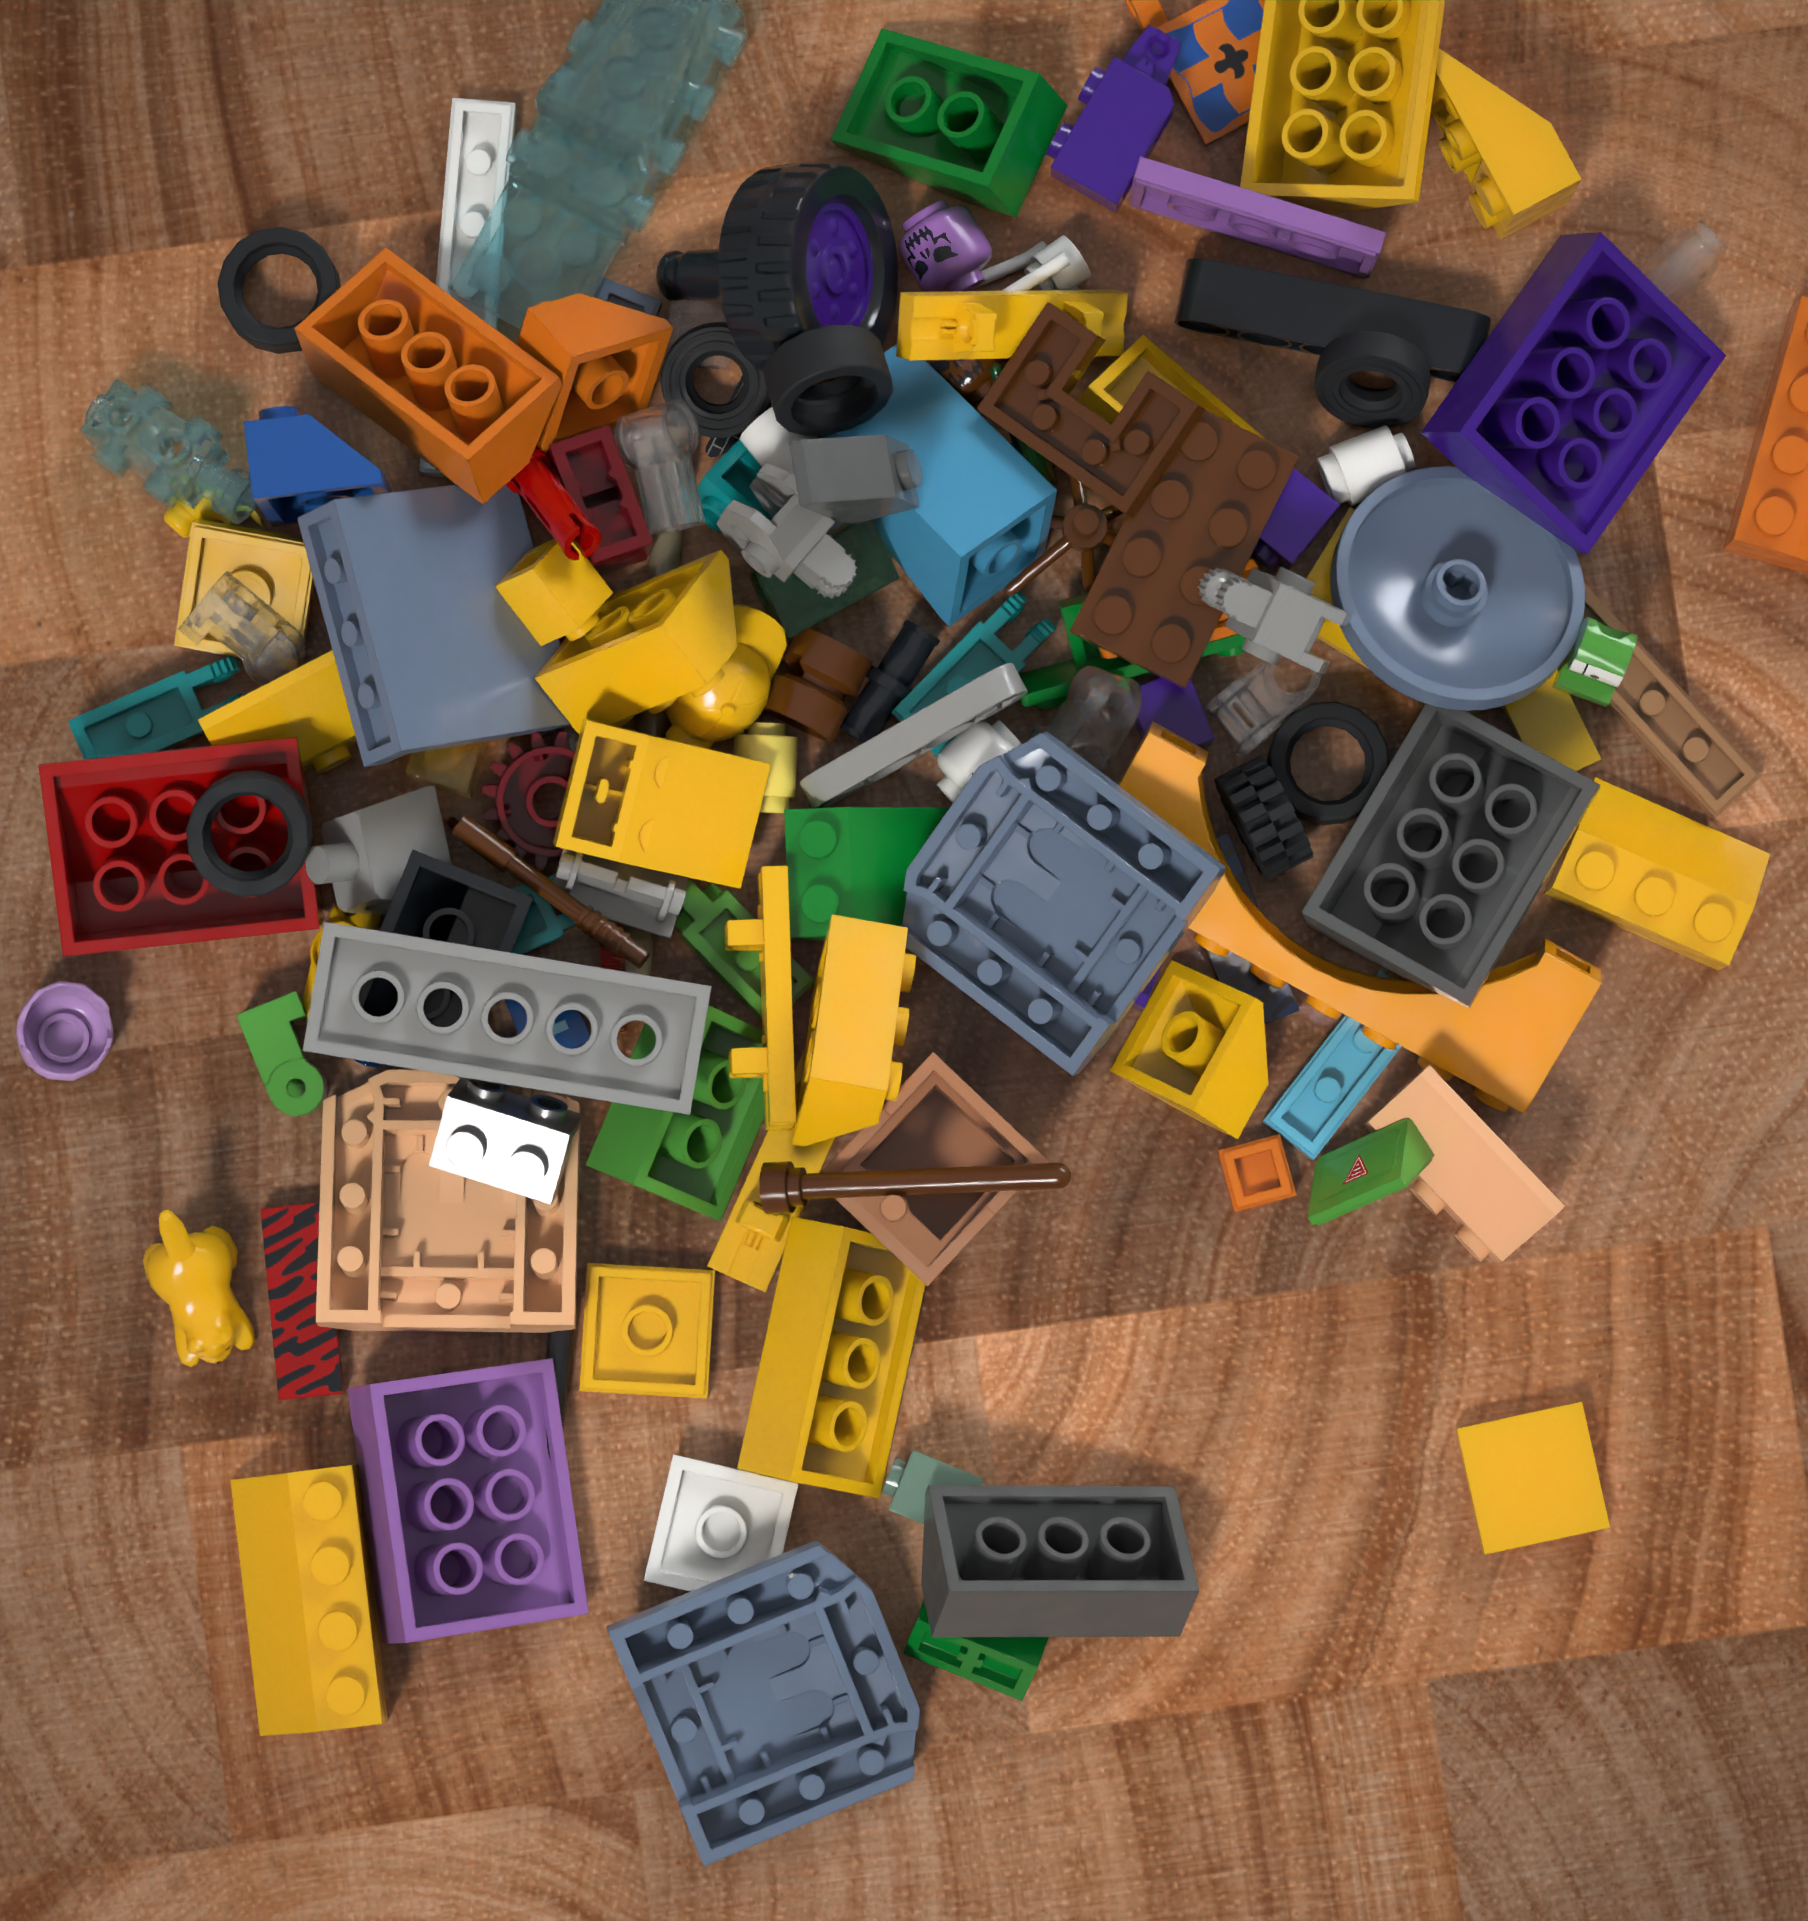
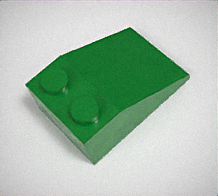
M881 28L830 140L840 148L958 200L1017 218L1068 105L1040 73Z
M833 807L784 810L790 942H824L831 915L895 926L902 925L907 892L903 891L907 868L949 808Z

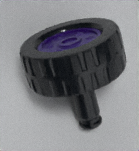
M793 163L760 169L740 185L726 211L720 234L719 249L689 250L685 253L677 250L666 252L659 260L656 278L659 290L667 300L673 302L681 301L684 298L692 301L721 300L729 331L737 347L752 365L763 372L770 355L784 342L806 331L824 326L853 325L868 329L880 340L882 346L891 327L897 300V250L892 225L885 205L874 186L862 173L842 163Z

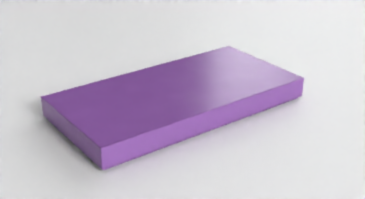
M1141 156L1133 178L1129 198L1131 207L1363 279L1370 277L1386 235L1384 231Z

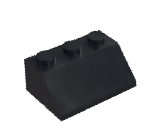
M412 850L380 931L512 953L533 898ZM374 978L363 985L359 1000L365 1012L372 1016L380 1017L389 1014L395 1008L398 1001V993L393 983L389 980ZM437 989L430 993L425 1000V1016L431 1024L437 1027L453 1025L462 1014L461 999L452 990Z

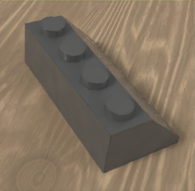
M928 1485L926 1489L921 1585L932 1637H1180L1198 1596L1199 1587L1175 1486Z

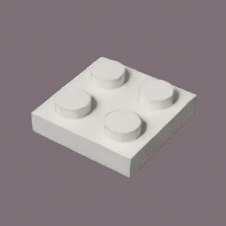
M673 1454L644 1581L691 1592L783 1554L799 1483Z

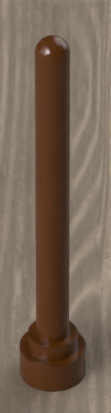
M791 1161L765 1162L760 1172V1198L766 1214L794 1213L797 1206H806L809 1199L1061 1189L1069 1184L1071 1172L1063 1163H1037L807 1174L804 1167L795 1168Z

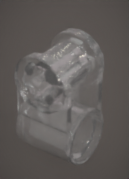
M1281 655L1277 665L1262 661L1247 675L1240 676L1204 706L1203 710L1206 718L1214 717L1238 745L1235 753L1242 760L1269 739L1292 713L1310 701L1319 687L1321 673L1307 668L1310 674V682L1305 689L1296 693L1283 691L1274 680V669L1281 662L1290 659ZM1232 706H1236L1242 712L1253 728H1250Z

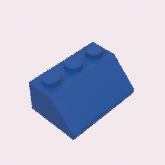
M282 406L263 409L259 411V420L244 422L252 498L273 527L299 524L298 517L334 499L393 492L379 468L311 415H298L297 407Z

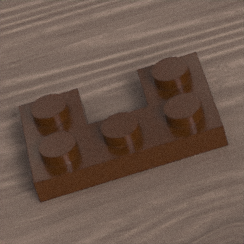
M1047 302L977 407V410L1120 511L1134 517L1206 409L1157 375L1147 371L1114 422L1110 423L1070 395L1106 340L1057 306Z

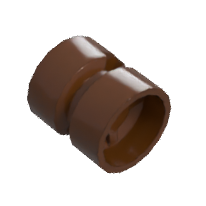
M800 626L784 657L789 670L787 673L775 675L770 686L767 704L763 710L808 735L833 743L849 711L843 700L845 696L857 695L873 662L856 650L829 636Z

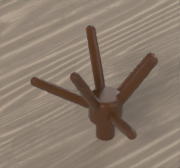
M1069 475L1074 507L1065 516L1052 515L1050 528L1061 529L1063 537L1005 586V593L1009 596L1015 595L1070 548L1081 553L1084 593L1089 592L1096 578L1094 549L1098 548L1102 543L1110 547L1112 546L1117 534L1107 530V522L1124 513L1113 505L1100 510L1096 506L1088 504L1085 485Z

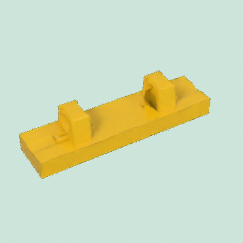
M1115 289L900 292L896 357L910 361L1011 358L1047 302L1057 306L1106 340L1095 357L1121 356L1124 351V321L1127 313L1128 293Z
M762 866L757 876L758 919L728 920L724 931L726 951H760L761 1040L763 1047L732 1048L728 1054L729 1077L763 1078L765 1130H791L796 1123L788 866Z
M804 1052L795 1069L796 1108ZM794 1126L791 1130H768L707 1267L760 1291L767 1292L784 1253L791 1216L800 1218L805 1206H797L794 1213H785L783 1215L766 1214L763 1207L758 1205L761 1204V1167L765 1162L791 1161L795 1168L804 1167L807 1174L820 1173L836 1137L804 1147L792 1145Z

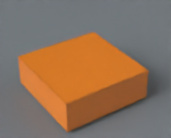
M1280 1134L1217 1151L1233 1213L1297 1196Z

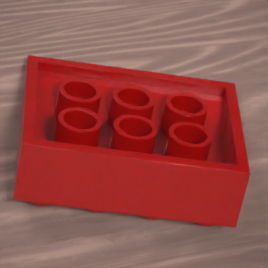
M297 736L38 765L63 957L320 929L325 919L321 884H315L309 878L305 862L287 885L264 896L239 897L218 890L203 878L188 853L186 828L194 804L213 782L236 771L260 770L283 778L301 794L310 812ZM254 795L239 796L225 803L216 813L211 827L212 843L219 857L231 867L243 871L262 870L274 864L284 853L288 841L287 822L281 811L269 800ZM312 826L313 839H312L310 848L313 847V846H316V844H315V838H314V832H313V826Z

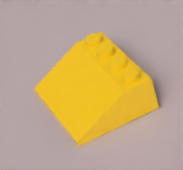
M1265 0L1240 187L1325 214L1418 203L1445 0Z

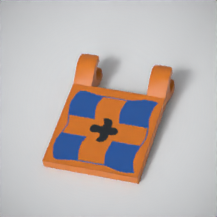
M1125 0L1126 6L1142 32L1150 25L1160 29L1181 43V49L1169 81L1205 146L1249 123L1265 0H1207L1170 21H1167L1159 0Z

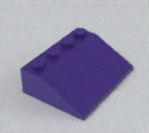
M1601 232L1560 235L1423 428L1421 434L1465 475L1579 553L1588 554L1726 355Z

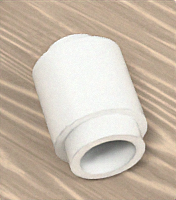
M1387 425L1329 447V454L1316 458L1318 470L1327 494L1337 503L1341 504L1348 501L1351 506L1361 503L1376 488L1387 481L1416 468L1413 454L1404 434L1401 432L1392 435Z

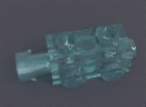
M116 379L107 393H102L93 400L87 410L85 424L80 431L95 448L91 458L101 467L119 478H123L128 469L145 479L141 485L143 491L170 509H173L178 500L194 509L202 497L212 502L213 511L234 524L242 523L255 510L257 504L252 498L250 473L241 467L230 469L225 466L230 457L219 443L223 435L210 423L194 414L185 421L170 411L173 405L167 398L145 384H141L136 391ZM132 415L131 421H130L127 425H125V423L128 421V419H129L130 416ZM182 443V451L176 457H173L174 448L172 444Z

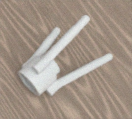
M1062 235L1049 245L1041 241L1025 253L980 271L985 281L979 286L986 285L1025 268L1026 276L1002 291H1026L1032 288L1034 290H1079L1078 285L1090 278L1091 272L1075 245L1066 236Z

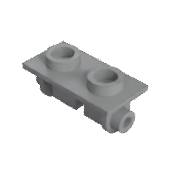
M563 849L553 882L585 906L591 905L594 907L595 911L598 910L602 913V916L609 918V921L670 939L677 915L679 916L684 902L685 889L689 878Z

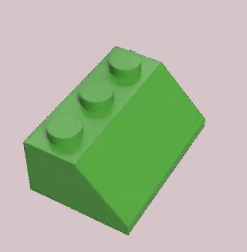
M708 1005L690 1115L612 1102L586 1166L721 1222L765 1116L763 1078H730L728 1054L732 1048L763 1047L761 1040L762 1030ZM646 1023L632 1052L631 1059H642L648 1056L655 1046V1034Z

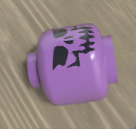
M941 200L919 211L902 224L906 233L899 241V253L923 292H944L946 290L948 292L971 291L985 281L980 270L990 261L992 248L967 207L962 205L949 207L946 200Z

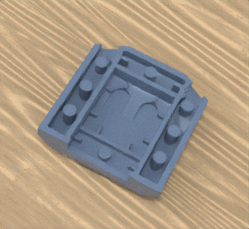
M1044 732L1003 755L983 763L974 772L907 868L903 890L907 892L903 923L899 926L908 928L907 949L1061 1068L1074 1076L1079 1074L1105 1045L1214 893L1227 867L1052 734Z
M818 1540L606 1626L676 1795L680 1810L703 1866L914 1780L915 1765L913 1759L916 1731L919 1726V1705L870 1585Z

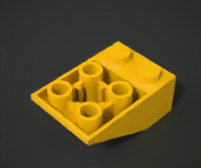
M1439 48L1430 116L1433 115L1444 135L1443 138L1438 140V143L1448 166L1455 174L1463 170L1474 190V193L1470 194L1468 198L1480 224L1485 229L1493 226L1501 240L1566 206L1582 179L1552 124Z
M583 718L553 844L555 847L620 863L741 889L771 764Z

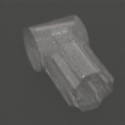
M675 399L620 416L615 423L614 439L623 462L630 469L635 470L650 534L657 535L685 530L705 522L690 455L696 451L699 443L698 424L690 407L683 401Z

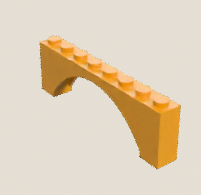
M1152 721L1117 784L1227 867L1214 893L1188 927L1196 932L1193 937L1194 940L1216 955L1227 957L1231 951L1252 963L1249 968L1250 971L1272 986L1283 988L1287 982L1308 994L1305 999L1306 1002L1326 1016L1339 1019L1343 1013L1363 1024L1362 1033L1378 1045L1395 1050L1399 1044L1419 1055L1418 1064L1422 1068L1430 1065L1443 1080L1450 1081L1453 1075L1475 1086L1474 1095L1492 1108L1506 1112L1509 1106L1525 1114L1602 984L1601 969L1544 938L1537 952L1504 966L1493 968L1471 1007L1468 1008L1411 980L1369 975L1342 967L1312 953L1289 938L1264 916L1245 893L1229 867L1214 833L1205 799L1202 769L1206 764L1209 752Z

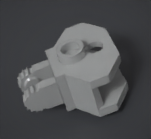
M766 463L757 473L756 478L750 484V488L763 509L773 517L771 521L757 509L733 500L723 511L716 523L731 548L763 576L770 578L774 574L785 583L794 573L811 589L816 588L818 590L817 594L821 593L824 598L826 596H829L831 599L834 596L839 597L841 592L845 593L846 587L851 585L853 582L852 578H855L857 575L855 571L858 567L854 564L856 560H852L851 554H845V549L828 535V532L835 524L831 518L800 506L795 475L790 471Z
M1216 567L1215 570L1209 569L1207 574L1204 573V577L1199 579L1201 581L1200 585L1197 586L1200 589L1198 594L1202 596V601L1229 616L1225 627L1246 638L1241 649L1273 665H1277L1282 655L1313 671L1325 674L1330 662L1310 653L1325 619L1347 627L1352 617L1351 614L1311 594L1315 585L1314 582L1283 567L1279 568L1276 576L1252 568L1247 579Z

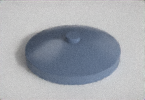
M1442 466L1417 469L1401 474L1376 488L1361 502L1347 522L1336 544L1331 563L1330 590L1332 603L1334 606L1352 615L1348 626L1340 625V628L1353 651L1386 684L1408 697L1435 707L1465 711L1485 710L1513 703L1541 687L1567 657L1577 639L1584 616L1585 584L1582 568L1575 549L1475 482L1457 467Z

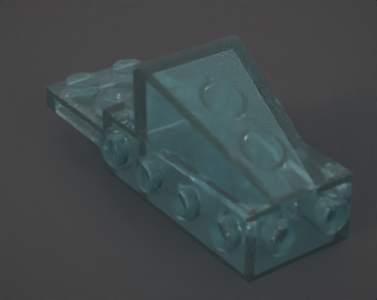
M603 0L592 21L583 18L579 22L566 50L572 56L556 73L550 75L535 98L539 118L531 131L525 128L519 131L507 153L506 162L512 164L509 170L510 178L449 287L452 293L519 329L522 328L528 307L577 293L593 297L620 246H625L633 230L641 233L647 225L658 201L652 197L663 175L671 178L678 169L688 147V144L682 140L693 120L701 123L707 116L718 93V89L713 87L715 80L724 65L730 68L733 67L747 42L748 34L743 31V10L736 7L738 0Z

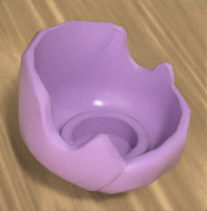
M57 981L36 990L22 1006L16 1026L19 1052L24 1062L34 1072L50 1080L75 1081L95 1072L110 1052L114 1036L110 1007L106 1000L86 984L68 981Z

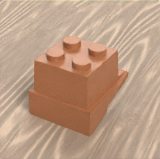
M932 1052L899 1088L897 1100H888L883 1105L878 1124L861 1129L821 1173L1045 1163L1047 1159ZM1017 1191L890 1195L835 1199L928 1287Z

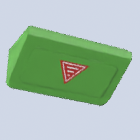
M1410 1118L1399 1120L1320 1156L1314 1169L1308 1219L1312 1226L1324 1224L1406 1188L1430 1164L1434 1153Z

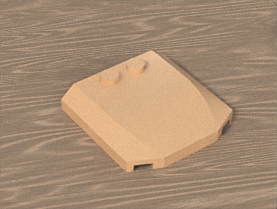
M386 1070L369 1078V1082L338 1097L335 1094L323 1100L316 1298L317 1325L352 1331L547 1333L576 1329L580 1126L571 1141L557 1196L552 1204H548L429 1166L447 1096L460 1079L456 1076L422 1070ZM505 1084L508 1091L530 1098L534 1095H546L557 1098L567 1104L568 1110L581 1114L580 1104L568 1097L566 1099L554 1092Z

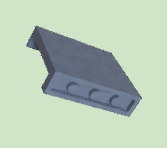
M455 484L334 499L297 518L364 767L385 764L409 753L539 732L541 737L544 738L571 726L534 679L560 646L559 639L540 646L495 588V585L529 550L534 548L526 521L525 508L519 494L512 492L504 485L485 504H481Z

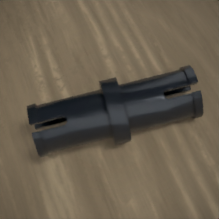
M905 620L903 628L878 667L876 668L871 665L866 675L869 681L847 714L840 729L862 743L880 734L891 717V712L912 691L909 689L911 683L940 640L916 624Z

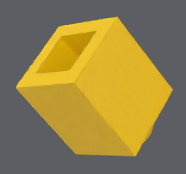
M552 539L529 550L495 585V588L540 646L563 636H566L572 642L585 635L600 620L596 611L613 594V591L590 561L582 556V553L573 542V547L579 553V560L568 559L557 541Z

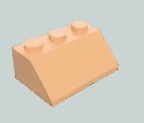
M1430 1065L1418 1071L1363 1124L1370 1133H1373L1404 1118H1410L1434 1153V1156L1431 1158L1430 1164L1415 1178L1417 1181L1410 1187V1190L1434 1215H1437L1444 1209L1461 1226L1454 1234L1455 1237L1480 1262L1487 1255L1495 1263L1503 1262L1565 1207Z

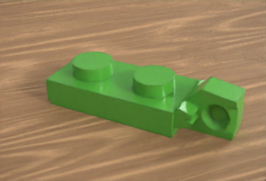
M689 878L685 889L684 902L674 925V928L680 934L679 938L762 1022L760 951L725 950L724 927L728 920L755 918L728 890L723 893L712 883L702 892ZM791 957L793 1005L813 986L815 981Z

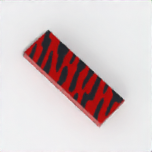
M320 1203L260 1209L278 1400L345 1394L339 1331L336 1328L320 1327L316 1323Z

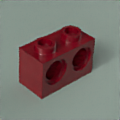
M606 425L550 444L546 455L551 461V465H548L551 472L574 499L584 515L600 531V545L593 554L587 557L601 576L647 560L654 542L610 426Z

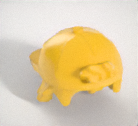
M742 604L733 605L738 647L721 668L725 675L706 694L700 697H693L691 693L678 697L665 709L666 715L672 724L666 732L667 739L709 749L714 742L733 738L743 733L744 730H747L755 722L767 704L771 679L780 664L787 646L785 629L774 618L758 608Z

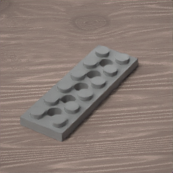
M324 922L303 1051L690 1115L711 986ZM371 979H387L393 983L397 990V1004L385 1016H372L365 1012L360 1004V991L363 985ZM437 989L452 990L461 999L462 1014L459 1020L451 1026L437 1027L431 1024L425 1016V1000L430 993ZM504 999L517 1001L524 1007L527 1014V1023L524 1030L512 1038H503L496 1035L488 1023L490 1009L495 1003ZM564 1011H580L590 1021V1038L579 1048H565L553 1036V1023L556 1017ZM630 1021H642L648 1024L655 1034V1046L652 1052L642 1059L626 1057L617 1045V1035L620 1028Z

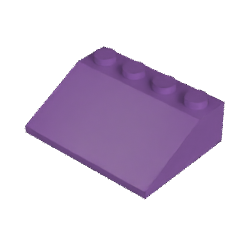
M553 1358L347 1388L383 1644L410 1643L589 1614ZM546 1430H547V1437H548V1443H549L550 1458H549L548 1449H547Z

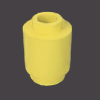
M754 722L747 729V735L739 734L734 737L733 755L771 764L759 813H784V810L789 809V798H796L798 737L785 736L786 724Z

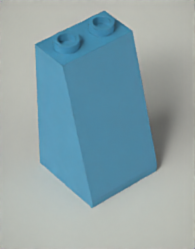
M896 344L884 352L893 385V393L887 405L873 418L850 430L831 435H819V437L887 435L909 445V449L914 451L922 473V484L916 488L919 508L866 522L939 617L950 627L1005 588L1010 581L1045 552L1057 489L925 360L910 361L896 357Z

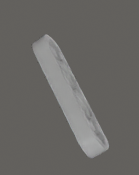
M1013 663L999 666L817 769L802 779L800 785L812 808H829L1008 707L1025 696L1028 691Z

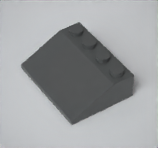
M1425 704L1301 913L1311 929L1366 960L1470 1008L1600 789V784L1464 710H1451Z

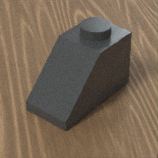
M887 435L803 439L789 443L801 507L848 526L919 508L916 488L922 484V473L918 458L914 451L909 449V445Z

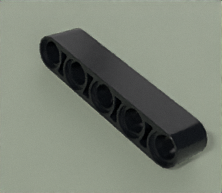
M1194 258L1186 260L1174 323L1182 328L1200 333L1318 356L1321 355L1323 349L1331 341L1342 335L1359 331L1384 332L1398 336L1418 348L1427 359L1431 378L1457 382L1487 340L1491 318L1482 313L1215 260Z

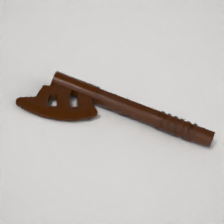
M465 815L460 821L454 817L449 818L447 825L454 829L452 832L453 837L502 873L507 871L575 921L577 928H581L585 934H589L600 945H604V948L611 950L615 956L620 954L639 969L645 964L650 953L631 939L632 935L628 932L625 933L624 929L617 927V924L613 921L610 922L609 918L602 916V913L598 910L595 911L591 905L585 906L521 859L515 849L470 816Z

